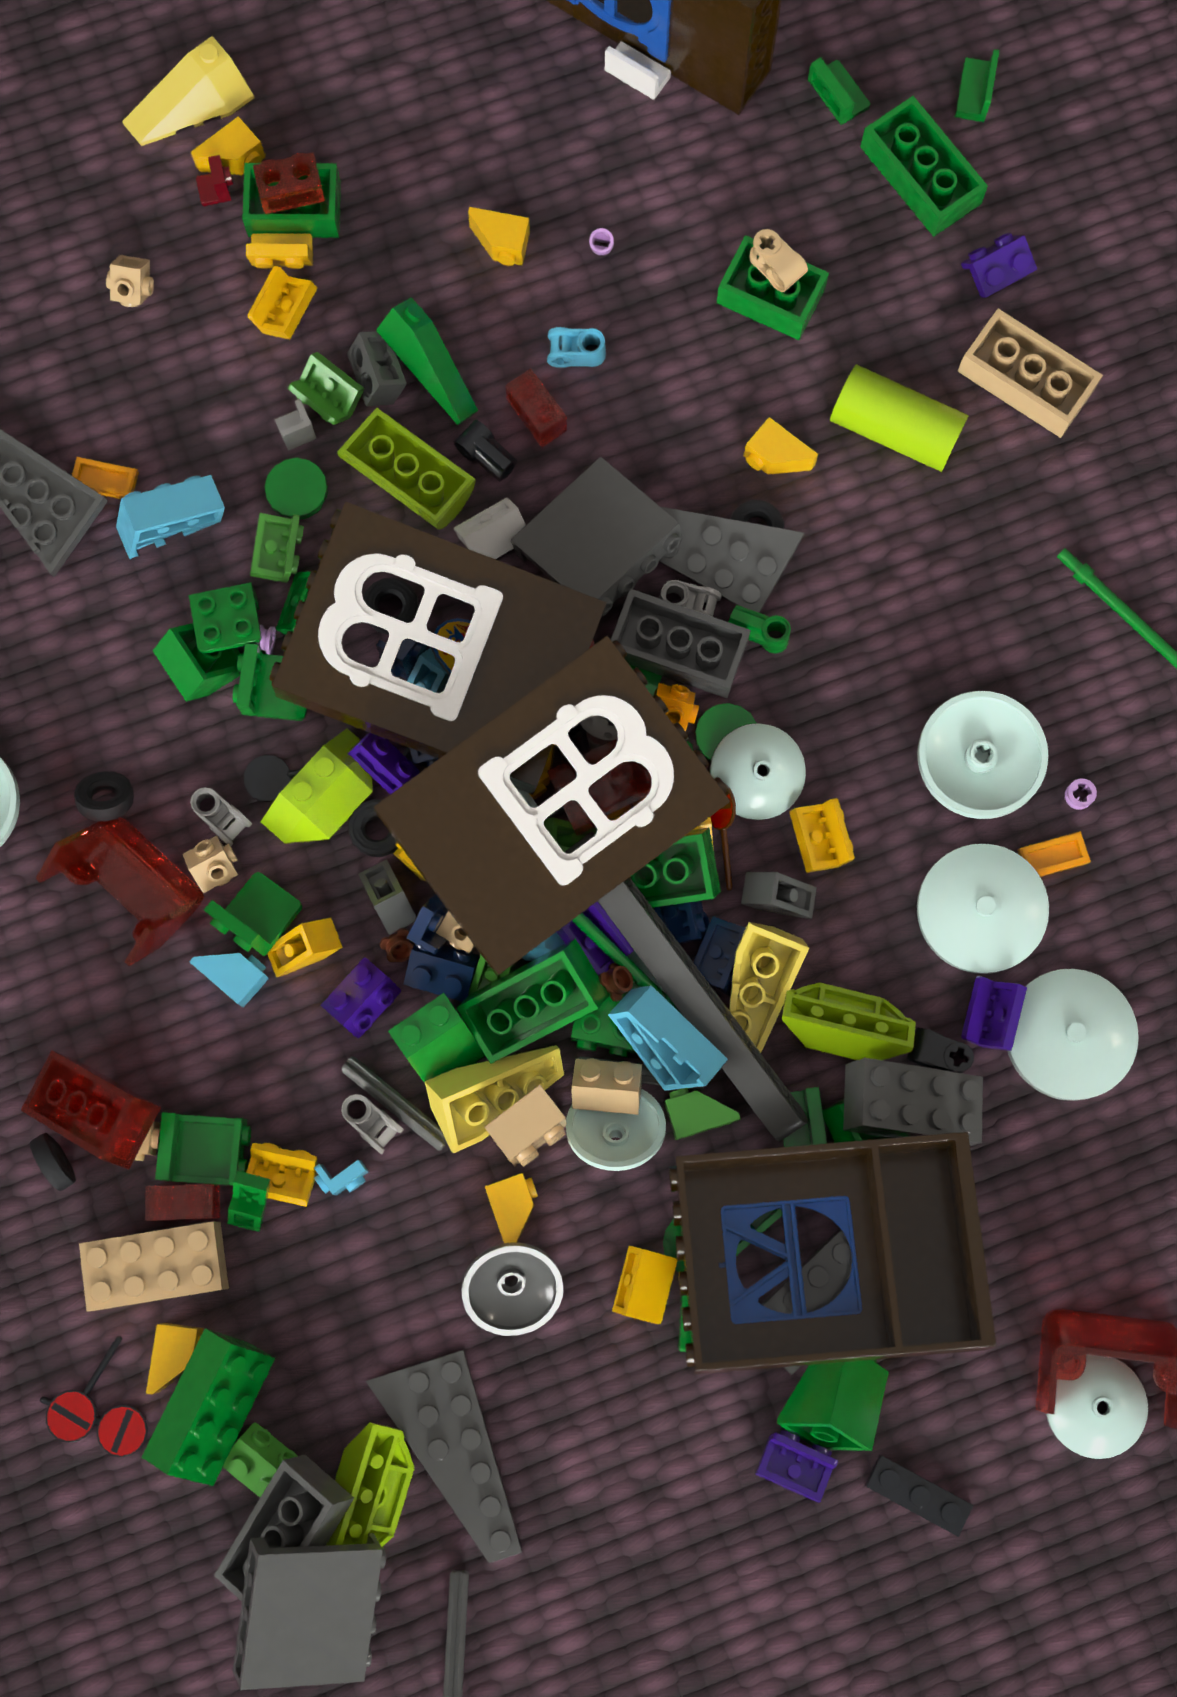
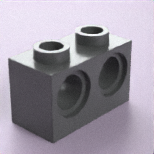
M377 331L359 332L348 350L347 356L357 383L365 388L362 393L365 405H393L407 384L396 353Z

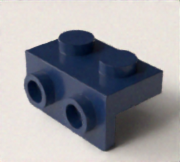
M404 639L391 668V674L394 677L399 678V676H402L408 680L419 656L428 650L429 646L411 639ZM379 640L376 644L380 655L379 659H381L386 643L382 640Z
M414 945L411 950L403 985L437 995L445 993L447 998L462 1002L469 996L480 956L473 954L472 951L468 953L464 950H458L445 945L436 954L422 951Z

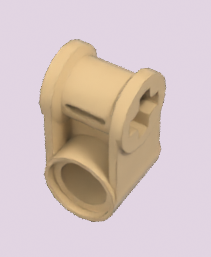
M764 229L757 232L754 236L753 247L749 254L750 262L778 291L785 292L808 271L807 264L802 256L794 251L775 231Z

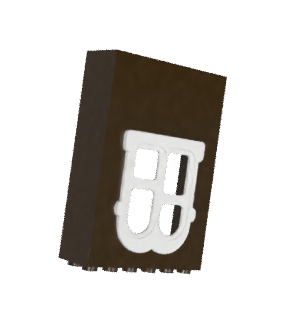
M345 501L342 511L336 509L330 523V528H332L330 541L324 539L320 547L318 571L312 570L306 584V589H309L306 601L300 600L294 614V619H296L295 629L293 632L288 631L281 647L284 650L281 663L275 662L269 680L272 681L271 686L278 698L440 759L590 648L607 602ZM387 572L422 585L425 592L414 620L406 623L368 607L362 597V586L365 580L374 573ZM441 594H446L469 603L475 609L465 638L461 642H455L428 631L426 627L436 599ZM369 623L389 632L388 641L376 667L371 668L348 658L343 651V634L353 624ZM404 639L417 641L454 656L455 664L443 692L436 693L394 677L391 674V668ZM553 744L545 747L510 774V780L517 789L532 795L534 794Z
M608 636L374 806L375 813L496 975L501 974L730 802L726 796L730 793L727 786L719 777L715 779L706 769L709 763L698 749L695 751L691 749L686 742L689 737L684 728L678 722L674 724L665 714L668 712L666 704L658 695L653 697L645 687L648 681L637 667L634 669L630 667L625 660L628 656L625 649L617 640L612 642ZM600 715L608 718L614 724L617 730L618 741L609 755L598 763L591 765L569 739L568 732L583 719ZM555 744L576 770L577 777L540 806L532 808L511 782L510 774L545 747ZM634 761L642 764L651 776L652 786L649 794L644 800L617 820H609L588 792L589 786L623 762ZM575 800L596 826L597 834L577 850L567 854L562 851L545 828L544 820L567 802Z

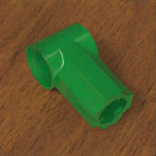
M739 605L735 606L729 623L751 630L748 640L762 645L769 653H781L787 648L791 627L786 618L778 615L769 617ZM779 631L783 636L776 639L770 637L768 633Z

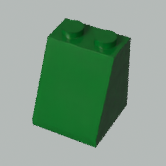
M445 993L388 1030L424 1083L452 1069L475 1064L485 1057L478 1042Z
M876 1359L809 1365L779 1414L777 1424L810 1445L816 1444L828 1450L872 1451L889 1371L878 1365Z

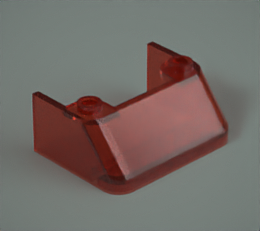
M121 817L109 821H99L56 842L35 878L41 883L62 872L72 883L77 885H89L97 881L140 922L137 923L132 932L136 944L125 960L128 966L161 948L198 909L204 898L202 890L136 828Z
M1053 1309L1045 1315L1042 1322L1036 1410L1047 1414H1055L1057 1379L1067 1381L1078 1379L1085 1371L1087 1355L1154 1363V1382L1158 1388L1166 1392L1164 1426L1177 1429V1329L1172 1324L1164 1321L1067 1309Z

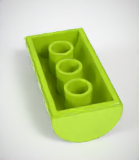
M856 364L839 395L830 421L942 472L969 415Z
M376 408L337 451L341 459L439 530L446 527L458 515L468 501L475 486V478L379 408Z

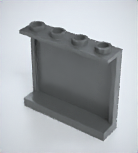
M600 457L511 539V543L516 555L524 562L527 559L531 561L553 582L607 602L602 614L604 616L610 611L613 603L619 597L628 594L629 590L634 588L635 583L644 574H648L655 569L658 561L666 553L673 552L679 546L683 537L678 521Z
M368 1533L367 1544L269 1548L264 1537L250 1538L233 1673L240 1690L364 1682L366 1667L371 1665L372 1660L370 1638L371 1634H374L376 1631L375 1602L379 1601L381 1597L379 1574L380 1569L384 1568L386 1562L385 1549L379 1544L374 1533Z

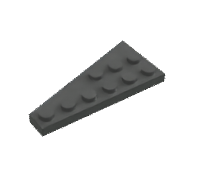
M0 429V508L14 527L18 529L48 572L55 577L108 500Z
M661 507L679 522L683 538L673 552L666 553L658 562L701 586L719 591L722 594L721 597L735 605L760 613L805 533Z
M464 1350L367 1380V1384L396 1427L403 1431L405 1440L488 1563L522 1553L521 1544Z

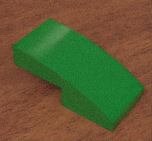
M237 1171L233 1182V1196L228 1208L227 1224L260 1232L268 1198L270 1179Z

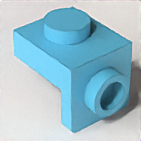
M357 1160L332 1178L325 1166L318 1164L314 1167L318 1173L314 1179L325 1194L331 1191L333 1195L337 1196L345 1189L352 1192L366 1181L363 1176L369 1171L362 1161Z

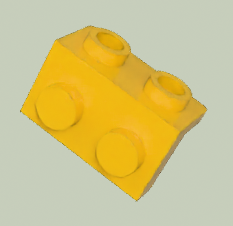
M254 233L251 235V244H246V257L252 266L262 269H269L273 266H285L291 269L313 266V237L311 234Z
M273 266L248 313V318L263 334L290 340L317 287L310 280L290 277L281 267Z
M837 798L830 799L823 804L798 807L789 811L806 873L838 868L854 860L853 844L849 839L844 822V813L840 808Z
M252 1143L250 1149L251 1159L246 1173L270 1179L268 1199L307 1207L315 1182L314 1177L317 1175L314 1169L317 1166V1157L304 1150H286L272 1143Z

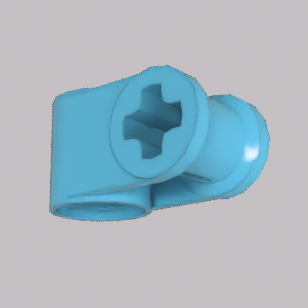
M556 327L548 331V339L551 341L550 354L547 356V363L549 365L559 368L569 366L596 367L605 360V339L602 332L598 329ZM592 344L598 346V349L594 351L585 349L588 345Z

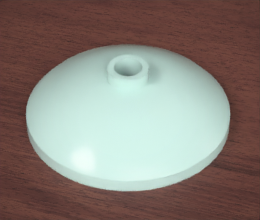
M749 724L733 730L721 740L712 756L710 774L714 779L719 777L731 789L736 803V815L746 819L763 820L784 813L796 802L805 783L806 768L800 748L787 733L771 725ZM760 764L767 768V774L764 777L760 776L757 772Z
M643 1089L641 1090L639 1115L572 1109L571 1105L566 1118V1135L572 1150L586 1163L604 1170H628L644 1164L658 1152L663 1144L666 1133V1121L661 1106L653 1096ZM618 1137L620 1140H612V1138Z
M1083 1354L1066 1361L1053 1374L1045 1395L1046 1416L1053 1433L1068 1449L1085 1457L1102 1459L1114 1457L1125 1452L1138 1440L1146 1424L1148 1403L1141 1381L1125 1363L1108 1355ZM1101 1401L1107 1404V1410L1103 1414L1097 1411V1405Z

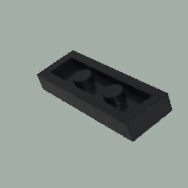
M880 1454L865 1483L867 1488L958 1537L974 1506Z

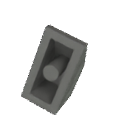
M387 859L358 874L389 935L415 922L417 917Z
M746 872L741 904L763 912L812 919L817 887L778 872Z

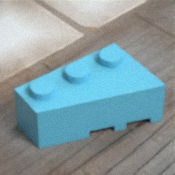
M196 475L187 478L181 483L173 485L165 483L157 486L154 490L143 493L134 491L127 494L120 501L116 528L129 559L139 556L137 550L153 543L158 548L166 545L164 539L182 532L185 537L221 522L225 506L212 476L200 477Z
M651 985L631 989L608 1014L664 1091L706 1086L728 1060Z

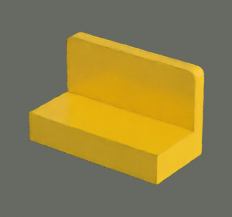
M629 1246L612 1312L658 1325L661 1324L677 1259Z

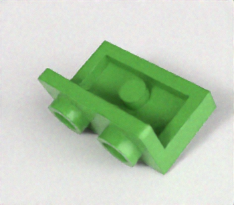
M319 352L310 355L300 379L290 383L288 390L295 394L297 399L309 405L320 414L324 421L333 425L351 418L365 389Z
M264 513L259 514L250 576L287 583L291 573H297L299 556L294 555L295 544H301L304 526L298 525L300 515L293 514L292 518L289 519Z
M253 1423L235 1443L223 1468L261 1498L281 1462L285 1459L297 1457V1454L278 1441L268 1430L261 1427L258 1423Z

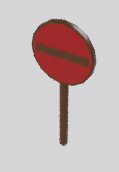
M727 786L730 793L726 796L730 802L710 816L712 827L721 832L726 889L731 891L733 886L727 828L734 821L736 803L731 789Z

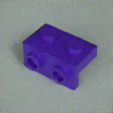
M1011 232L1003 234L994 240V245L987 249L986 247H980L968 254L969 259L961 262L963 269H970L981 298H987L1037 270L1025 235H1012Z
M370 732L348 752V755L354 758L389 794L395 792L420 773L412 762L400 753L388 739Z
M598 901L582 912L626 956L634 951ZM572 921L557 931V934L564 943L576 938L598 976L603 972H607L609 965L614 963Z
M364 957L320 1006L356 1038H360L384 1010L393 1003L395 998L401 993V989Z
M977 976L961 1038L984 1048L1012 1051L1027 987L1017 983L995 982L983 976Z
M781 1430L780 1434L776 1432L771 1434L755 1474L815 1502H821L831 1472L836 1468L838 1460L832 1458V1452L822 1446L813 1444L812 1448L799 1443L800 1437L791 1432Z

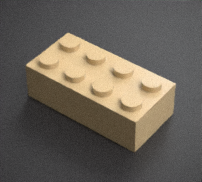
M999 308L968 349L958 369L959 373L1060 438L1089 399L1103 376Z
M538 1085L484 1128L514 1166L521 1163L524 1167L539 1156L537 1149L546 1142L549 1146H552L566 1135L564 1128L567 1123L565 1116L543 1087Z
M213 1221L79 1243L87 1312L229 1289L221 1222Z

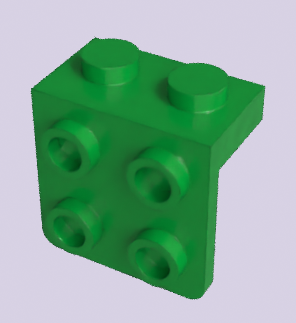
M251 582L189 595L196 643L200 653L207 654L245 646V643L256 644L261 641L262 636L257 614L260 606Z
M245 643L244 653H239L237 670L241 672L239 684H235L233 688V703H236L242 715L303 721L306 718L307 708L276 697L271 686L272 681L269 680L275 662L281 663L283 656L263 654L257 644Z
M256 872L226 909L211 900L204 911L213 918L210 922L213 927L224 935L228 931L236 935L233 941L247 952L253 948L265 957L300 913L303 905L298 899L265 875Z
M633 983L631 989L639 988V986L636 983ZM628 992L622 994V999ZM609 994L608 998L598 1009L574 1021L571 1041L577 1042V1048L596 1051L597 1046L609 1049L610 1055L628 1058L629 1053H636L608 1015L620 1001H613Z

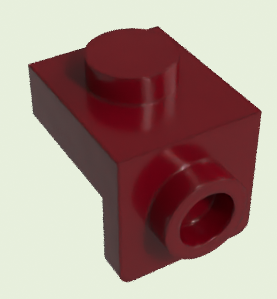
M220 155L208 157L211 174L196 177L202 206L232 201L229 185L234 184L230 167L223 166Z

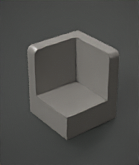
M300 399L294 401L297 408L296 411L275 419L288 451L317 439Z

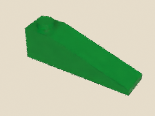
M412 297L393 307L376 329L378 334L457 425L475 415L478 409L432 320Z

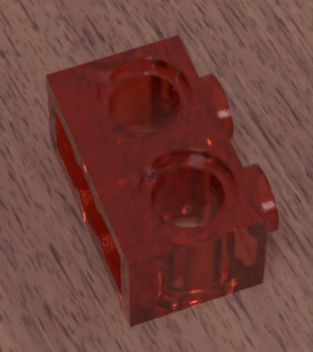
M314 152L308 154L297 153L289 158L280 160L269 159L261 164L253 165L258 192L265 214L325 201ZM303 175H308V176H309L308 178L303 179V180L298 179L299 177H301V176H303ZM271 182H279L275 186H268Z
M531 368L505 385L508 403L541 447H544L567 431L566 414Z
M220 1185L145 1186V1221L220 1219Z

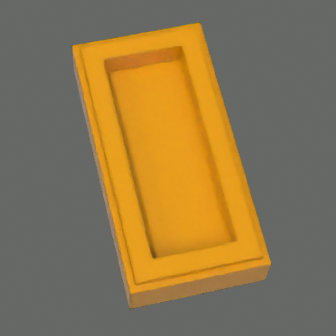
M81 457L76 458L72 472L74 478L100 495L118 499L134 492L139 474L138 470Z
M1081 831L1017 850L1018 854L1034 867L1040 877L1091 862Z

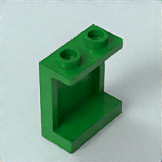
M162 1112L155 1180L233 1186L237 1171L246 1173L248 1168V1159H243L244 1148L249 1146L251 1141V1126H247V1119L179 1115Z

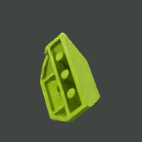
M346 728L323 745L279 793L261 820V823L284 844L330 840L352 816L353 812L373 793L372 777L354 758L348 755V752L360 739Z
M820 982L803 986L797 990H787L782 1021L806 1048L854 1060L863 1058L885 1060L912 1052L916 1022L911 1018H906L899 1009L884 998Z
M370 1422L345 1447L335 1481L352 1495L354 1500L326 1546L367 1544L368 1533H374L379 1544L384 1546L394 1537L414 1472V1465L409 1449L404 1441L405 1437L402 1430Z

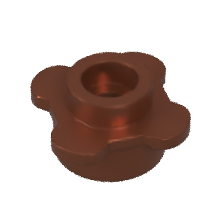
M401 928L389 937L381 939L380 947L386 950V957L389 962H404L410 958L411 950L415 943L407 939L409 934L407 929Z
M615 963L609 965L607 972L599 975L601 985L605 986L611 999L616 1002L620 1001L622 994L630 991L633 986V978L630 971L626 967L618 966Z

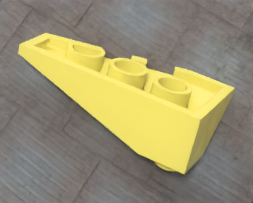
M211 36L190 51L122 122L138 143L143 146L175 135L179 129L194 125V127L204 125L203 121L217 116H220L221 119L231 116L253 100L254 95L231 57L215 38Z
M748 922L735 951L729 1011L761 1053L784 1005L786 992L791 989L809 947L802 938L773 926Z
M555 1045L503 1057L491 1064L489 1061L463 1066L425 1081L431 1110L450 1150L456 1153L484 1140L490 1135L484 1128L486 1125L538 1085H541L546 1090L564 1076L560 1049Z

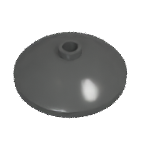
M525 1243L500 1244L482 1252L467 1268L461 1287L463 1305L469 1317L479 1327L488 1332L503 1336L526 1334L543 1326L556 1313L563 1296L562 1276L555 1261L543 1250ZM510 1275L516 1276L513 1280L505 1279Z

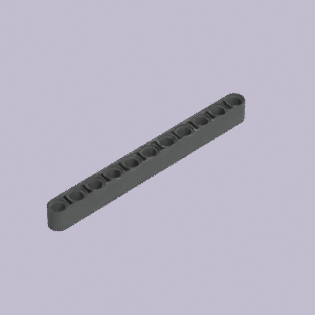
M588 833L568 848L565 853L570 854L593 838L596 833ZM629 877L598 900L599 904L681 1014L728 1059L721 1068L776 1140L782 1141L807 1124L808 1119L801 1106Z

